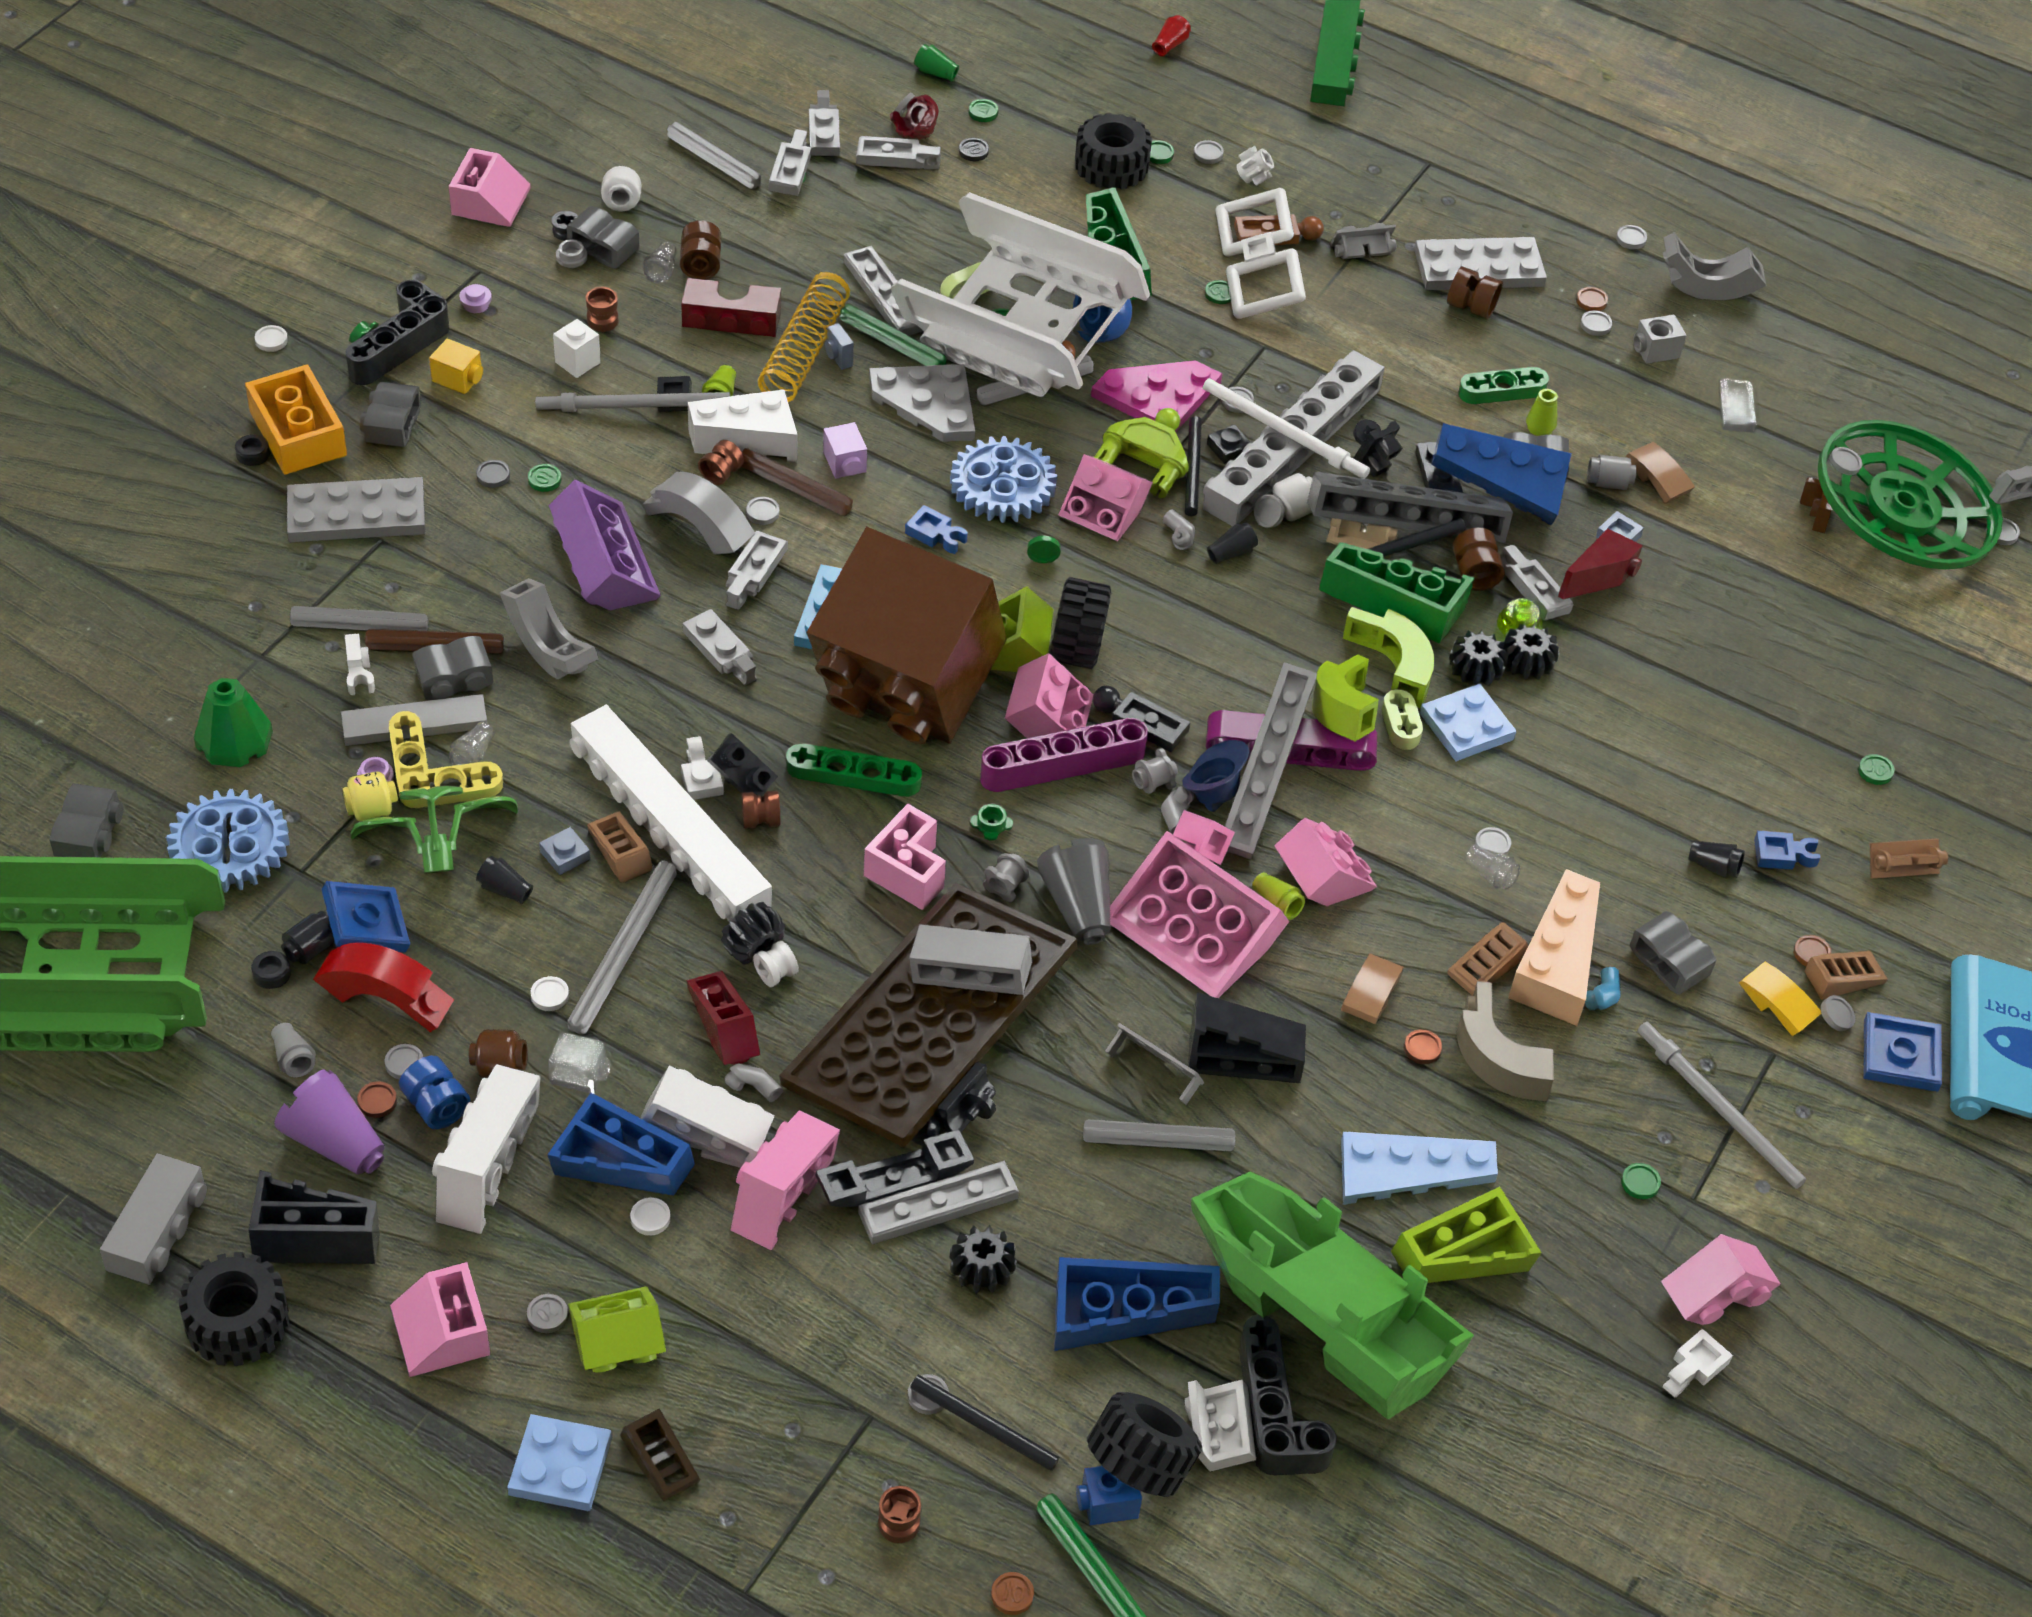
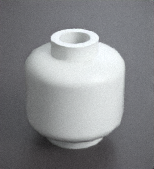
M617 166L608 170L602 181V200L609 208L615 211L623 212L634 208L639 202L642 184L640 177L634 170L625 166Z
M1296 473L1277 482L1273 486V495L1278 496L1282 500L1285 508L1284 518L1290 522L1312 513L1307 504L1312 482L1310 476L1305 477L1300 473Z

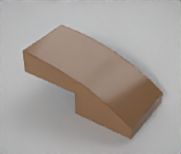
M1654 442L1626 455L1627 458H1631V465H1636V473L1641 481L1645 482L1650 479L1665 504L1689 493L1695 488L1679 464Z
M1369 954L1343 1002L1341 1011L1376 1024L1386 1008L1390 994L1401 978L1404 967Z

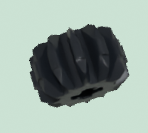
M1520 623L1517 629H1510L1506 634L1503 642H1505V651L1508 652L1507 668H1511L1512 675L1523 674L1525 680L1530 675L1538 680L1543 674L1550 675L1554 669L1555 662L1558 661L1559 647L1557 646V637L1549 635L1548 628L1537 629L1535 623L1530 628H1527Z
M1468 630L1464 637L1458 636L1449 655L1452 675L1461 676L1462 683L1471 681L1474 685L1482 682L1490 686L1493 680L1499 681L1508 663V652L1505 651V642L1496 641L1495 634L1490 636L1484 635L1482 630L1477 635Z
M759 902L756 905L751 903L746 909L739 910L735 917L729 919L730 923L722 930L721 942L731 956L743 965L753 962L754 954L760 951L767 952L771 950L774 943L782 940L786 926L779 914L764 902Z
M973 1225L970 1229V1234L967 1235L960 1232L956 1239V1244L950 1248L949 1258L951 1259L950 1270L952 1276H959L961 1288L973 1284V1290L976 1294L981 1290V1287H987L993 1294L997 1284L1006 1286L1010 1281V1274H1013L1016 1270V1248L1014 1243L1007 1242L1005 1231L995 1235L991 1225L985 1229V1232H980Z

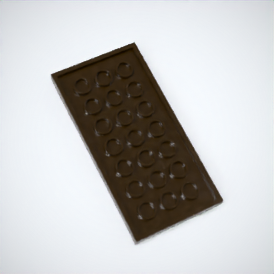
M955 883L779 1075L781 1086L905 1148L974 1064L984 1057L1078 948L1077 938ZM919 925L1029 936L1032 963L1023 995L913 983L909 957Z

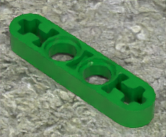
M801 743L791 746L786 752V770L788 774L798 779L906 797L915 795L921 789L922 770L916 763ZM800 759H805L803 763H799ZM817 761H821V767H817ZM839 762L845 765L846 768L842 771L834 772L828 769L827 766L831 763ZM874 768L881 774L871 778L863 775L862 771ZM887 773H891L890 779H887ZM904 776L910 777L908 781H902Z

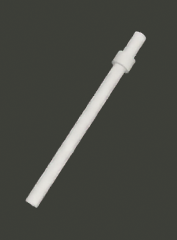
M1210 378L1205 381L1203 390L1329 460L1328 463L1339 470L1344 468L1363 479L1368 476L1370 468L1351 458L1348 451L1326 444Z

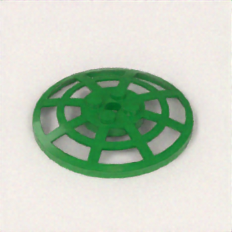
M1861 420L1836 430L1827 440L1819 455L1817 467L1819 482L1824 496L1832 509L1860 538L1891 557L1925 568L1960 569L1974 565L1984 559L1998 542L2002 532L2003 517L2000 504L1995 503L1989 497L1993 488L1988 480L1961 452L1928 432L1894 421ZM1858 437H1883L1884 453L1875 452L1859 455L1862 460V467L1856 475L1868 486L1865 494L1850 490L1849 485L1852 475L1842 473L1840 485L1829 480L1826 462L1835 448H1848L1844 442ZM1897 440L1920 447L1937 456L1943 462L1932 471L1914 460L1897 455ZM1885 463L1886 471L1878 473L1873 477L1863 466ZM1899 466L1911 470L1925 479L1921 481L1910 474L1900 472ZM1955 470L1973 489L1982 507L1964 508L1956 492L1944 479ZM1935 487L1946 497L1952 508L1942 507L1938 496L1933 491ZM1838 496H1840V497H1842V498L1844 499V502H1845L1846 506L1848 507L1849 511H1848V510L1846 509V507L1841 503V501L1839 500ZM1854 502L1867 506L1875 519L1868 522L1858 511ZM1986 518L1987 534L1980 549L1961 542L1967 531V519ZM1940 519H1956V529L1953 536L1936 528ZM1888 528L1902 534L1906 543L1883 534L1881 530ZM1928 534L1943 544L1922 547L1917 537ZM1952 549L1969 555L1959 559L1927 557V555L1941 554Z

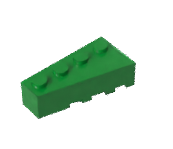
M1325 0L1310 102L1345 107L1346 95L1352 96L1355 78L1349 76L1350 72L1356 73L1358 55L1353 54V49L1359 50L1362 33L1356 31L1357 26L1362 27L1365 9L1359 8L1360 0Z
M1342 542L1336 546L1326 559L1319 586L1320 591L1336 599L1345 601L1365 612L1383 618L1388 609L1393 610L1415 623L1429 640L1439 644L1466 608L1474 577L1463 575L1462 579L1446 576L1447 570L1433 567L1431 572L1412 567L1413 561L1400 558V560L1390 561L1383 559V553Z

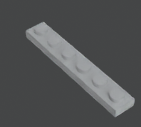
M1285 662L1283 664L1225 824L1226 828L1235 832L1227 852L1252 860L1317 677L1315 672Z

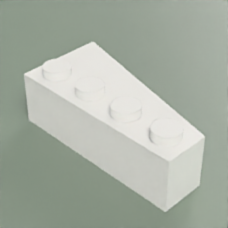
M496 1064L490 1076L481 1080L477 1098L474 1103L469 1102L467 1104L459 1128L454 1127L448 1139V1147L444 1153H438L433 1164L432 1174L437 1176L436 1222L478 1234L482 1233L486 1224L484 1207L485 1205L494 1206L499 1195L497 1188L502 1173L508 1174L513 1164L516 1145L522 1143L538 1108L539 1075Z

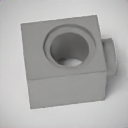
M1674 314L1640 320L1637 333L1633 337V344L1635 350L1640 353L1646 364L1680 358L1687 335Z

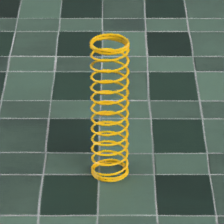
M820 272L815 275L805 296L788 323V327H786L779 343L766 363V367H764L758 378V386L761 392L770 391L764 381V376L767 374L768 379L773 385L779 389H784V391L793 392L792 396L787 397L788 403L794 400L802 386V382L806 378V374L815 362L819 350L823 347V342L827 339L828 330L826 328L835 324L836 318L839 317L841 309L844 308L845 303L850 297L849 286L843 278L830 272ZM820 279H830L838 282L846 291L845 299L835 288L824 284L815 285V282ZM822 286L834 290L839 294L841 301H836L831 296L818 292L816 287ZM813 295H815L820 301L815 300ZM821 295H824V296L830 298L832 301L827 300L826 298L822 297ZM814 302L821 309L832 312L833 317L829 318L823 312L811 308L809 303ZM818 303H820V304L826 306L828 309L822 307V306L819 305ZM828 305L837 306V309L833 310ZM804 310H810L817 317L827 320L829 325H823L819 320L807 316ZM800 318H806L813 325L823 328L825 332L819 333L815 328L803 324ZM796 326H802L809 333L819 336L820 341H815L811 336L798 332ZM791 334H798L805 341L814 343L816 348L811 349L805 343L794 340ZM787 342H794L801 349L810 351L812 356L806 357L802 352L790 348ZM783 350H789L795 356L805 359L807 365H802L796 359L786 356ZM778 358H785L791 364L801 367L803 372L797 373L793 368L781 364ZM774 366H781L788 373L797 375L799 380L794 381L787 373L775 369ZM774 373L782 380L791 383L793 389L780 387L771 379L769 374Z

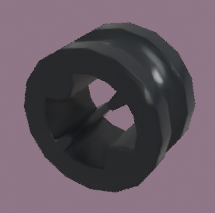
M560 211L554 214L552 217V233L554 237L562 241L567 240V225L577 218L578 215L571 211Z

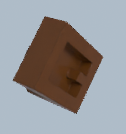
M1808 477L1801 495L1800 504L1812 507L1809 516L1816 517L1812 530L1825 534L1832 507L1824 496L1819 479Z

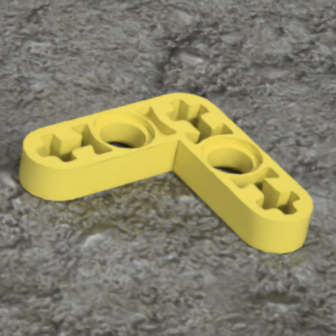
M410 711L398 712L392 716L389 721V733L398 793L410 790V786L418 785V788L428 790L430 789V782H434V787L441 786L442 782L449 778H454L461 783L460 787L463 788V793L440 796L435 800V806L492 797L501 792L503 788V773L501 768L493 762L484 761L428 769L422 725L419 717ZM401 726H409L411 741L404 742ZM408 753H414L420 757L419 762L412 766L402 764L400 759ZM489 775L491 783L484 784L482 776ZM466 777H471L472 787L467 788ZM424 798L413 800L400 799L405 806L410 808L428 807L427 799Z

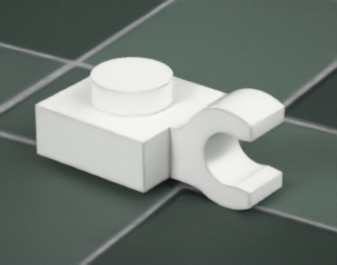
M359 633L345 635L349 670L347 676L348 692L350 695H355V687L358 684H366L369 693H374L375 683L373 674L364 669L370 668L368 647H361Z
M701 737L686 738L689 763L681 764V774L686 792L693 800L724 795V786L720 773L705 760Z
M1701 1329L1677 1350L1673 1359L1679 1365L1669 1372L1668 1377L1670 1379L1663 1385V1388L1675 1398L1694 1378L1704 1386L1730 1363L1733 1355L1706 1331Z

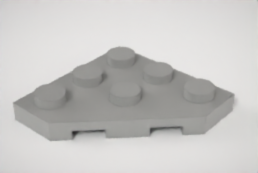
M965 364L869 368L872 400L880 405L886 403L897 409V415L915 426L922 424L932 430V436L942 442L975 440V427Z

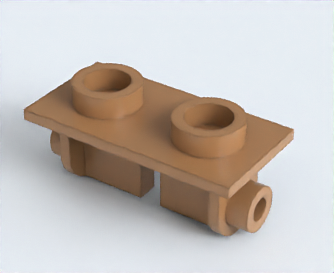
M1939 838L1870 843V872L1872 879L1940 874L1942 865L1948 863L1947 852L1945 850L1941 851L1939 848Z

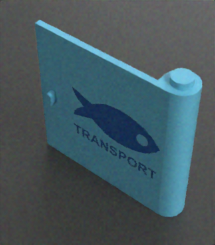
M1978 955L1959 956L1951 964V1111L1962 1119L1975 1120L1985 1115L1992 1107L2032 1118V972Z

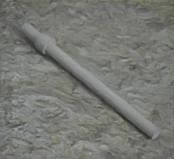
M730 392L576 396V393H561V396L536 397L535 403L537 410L561 409L562 412H576L577 409L678 407L688 406V402L730 397Z
M1648 1021L1638 1028L1637 1032L1656 1050L1655 1055L1666 1066L1670 1064L1795 1189L1804 1184L1806 1178L1681 1055L1682 1050L1671 1039L1666 1040Z

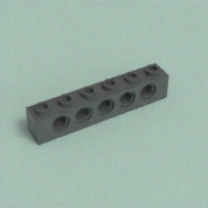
M1315 471L1307 504L1314 516L1419 531L1462 518L1466 530L1480 527L1489 529L1494 534L1496 542L1503 543L1506 542L1513 514L1509 505L1501 498Z

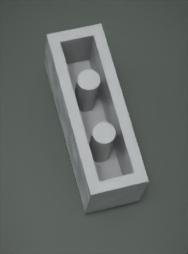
M919 925L909 957L913 983L1019 995L1024 993L1032 963L1029 936Z
M157 1153L99 1249L106 1271L150 1285L156 1273L164 1270L176 1239L179 1240L184 1236L188 1226V1218L194 1208L200 1207L205 1199L207 1186L204 1184L201 1167Z

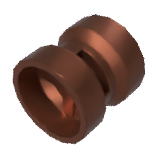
M596 287L586 294L587 323L591 329L606 332L618 325V297L614 290L608 287Z
M723 439L713 447L712 453H707L700 459L698 468L706 480L714 485H721L730 477V472L737 471L743 465L744 456L738 446L729 440Z
M767 791L762 797L755 795L753 792L742 793L744 829L756 828L758 824L766 823L769 827H779L781 825L778 791Z
M895 1486L886 1490L880 1498L878 1527L882 1536L890 1542L899 1544L908 1542L919 1531L921 1501L914 1490L906 1486Z

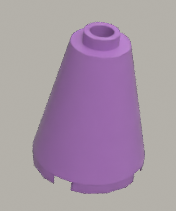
M325 1069L320 1070L310 1076L293 1092L297 1097L293 1105L289 1108L284 1103L275 1118L274 1126L281 1133L357 1175L363 1172L370 1174L383 1162L384 1155L382 1152L385 1147L338 1076L331 1070L329 1072Z

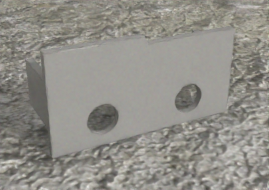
M1119 1023L1117 1025L1119 1031L1105 1050L1106 1053L1113 1058L1127 1037L1159 1059L1192 1079L1179 1098L1183 1104L1187 1105L1199 1085L1204 1084L1199 1074Z

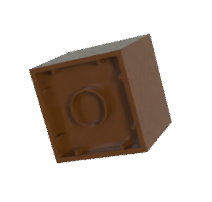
M867 526L806 632L817 660L815 670L823 677L828 690L826 695L827 701L839 711L852 717H863L867 708L890 718L887 723L888 727L898 736L915 744H924L929 735L949 744L952 742L1007 640L992 578Z

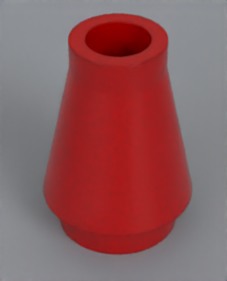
M1180 15L1167 18L1159 35L1152 44L1154 52L1159 56H1165L1170 50L1187 40L1191 31L1189 22Z

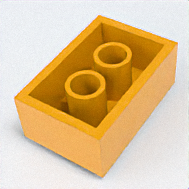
M308 364L245 383L250 413L263 437L267 440L269 448L284 475L347 456L343 425Z

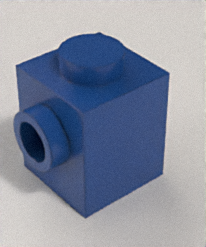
M1103 1466L1084 1468L1082 1485L1076 1486V1495L1080 1511H1087L1089 1525L1139 1518L1142 1502L1139 1490L1123 1483Z

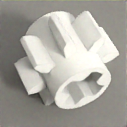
M1253 146L1239 154L1241 162L1237 164V171L1246 183L1253 181L1257 186L1272 177L1269 170L1274 168V163L1270 154L1262 148L1257 151L1256 147Z

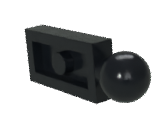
M1105 685L1099 687L1093 695V704L1097 710L1103 713L1113 712L1112 721L1126 718L1141 720L1147 726V740L1171 753L1189 732L1190 721L1133 692H1130L1122 700L1117 689Z

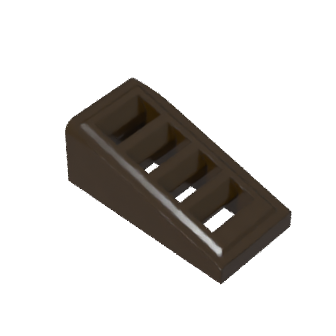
M660 1408L623 1427L620 1437L663 1502L700 1482L701 1479ZM655 1431L658 1437L643 1444L640 1438ZM661 1444L665 1446V1451L653 1457H650L648 1451ZM670 1457L674 1459V1464L661 1471H658L655 1466ZM681 1470L684 1477L667 1486L663 1479Z

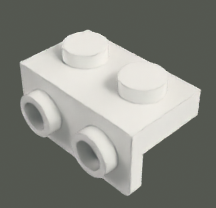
M1197 1380L1188 1382L1189 1397L1185 1398V1409L1188 1418L1192 1422L1193 1431L1202 1443V1452L1198 1458L1209 1471H1214L1256 1460L1249 1393L1245 1382L1238 1380L1203 1389Z

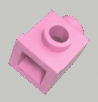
M1183 810L1173 833L1175 837L1195 851L1221 865L1235 834L1234 831L1211 819Z

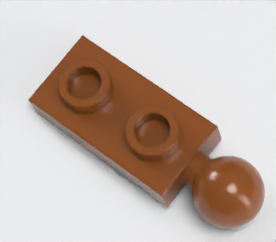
M1291 214L1293 238L1274 245L1299 244L1300 235L1309 241L1317 240L1323 234L1324 225L1315 216L1306 217L1301 223H1297L1295 214ZM1278 215L1235 217L1234 228L1237 240L1241 241L1264 233L1280 230Z

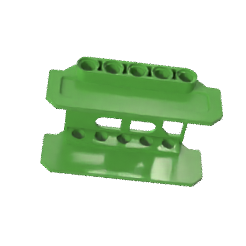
M0 856V931H19L28 940L22 972L0 973V1050L152 1052L159 1050L163 1046L164 1036H172L184 1027L205 1026L207 1015L200 985L186 979L185 971L194 917L203 911H222L224 909L225 900L218 869L200 859ZM49 932H83L80 949H45L39 945V940L44 934ZM100 932H130L139 935L141 938L139 944L129 950H97ZM111 962H162L160 975L108 974ZM43 965H50L52 967L49 973L39 972V968Z

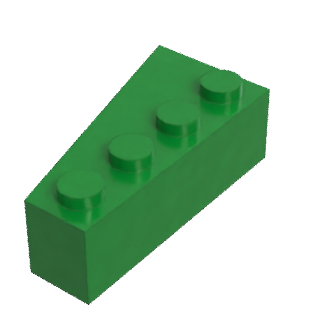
M1116 188L1086 194L1088 237L1122 249L1130 254L1141 265L1150 296H1152L1151 268ZM1134 296L1130 298L1131 301L1139 299Z

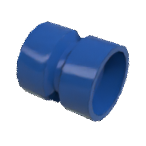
M430 1055L415 1061L404 1071L399 1080L400 1090L409 1102L416 1106V1111L431 1129H441L455 1123L463 1116L467 1104L471 1102L469 1094L453 1078L452 1072L438 1056Z

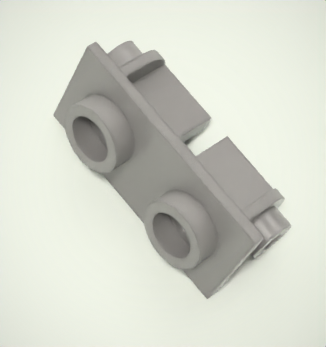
M1376 223L1365 228L1346 226L1336 231L1330 246H1335L1336 257H1341L1343 260L1364 257L1365 246L1368 248L1369 257L1390 255L1397 248L1396 240L1390 239L1396 225Z

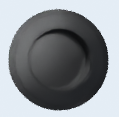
M255 434L241 437L235 444L237 460L244 465H260L270 456L269 444L263 436Z
M267 951L261 953L253 960L251 965L255 983L265 989L279 988L287 983L291 976L289 960L281 952Z

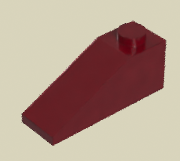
M1607 528L1567 569L1557 597L1564 600L1620 586L1629 576L1634 577L1640 569L1642 559L1638 557L1643 545Z
M723 971L686 980L687 987L712 1047L724 1065L742 1064L747 1062L749 1058L759 1056L760 1049L753 1013Z

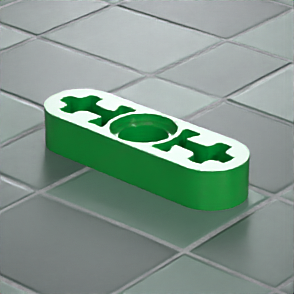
M1538 367L1469 373L1461 378L1458 395L1462 401L1469 404L1537 398L1542 389H1547L1549 375ZM1506 383L1510 385L1511 388H1501L1498 387L1496 384Z

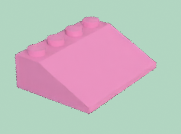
M1168 831L1165 832L1110 905L1111 926L1206 994L1215 998H1219L1268 951L1289 923L1282 910Z

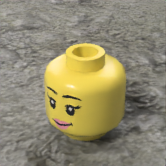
M379 771L352 776L347 782L348 787L342 788L348 816L354 815L358 821L376 817H387L392 812V803L398 802L394 781L387 782L384 774Z

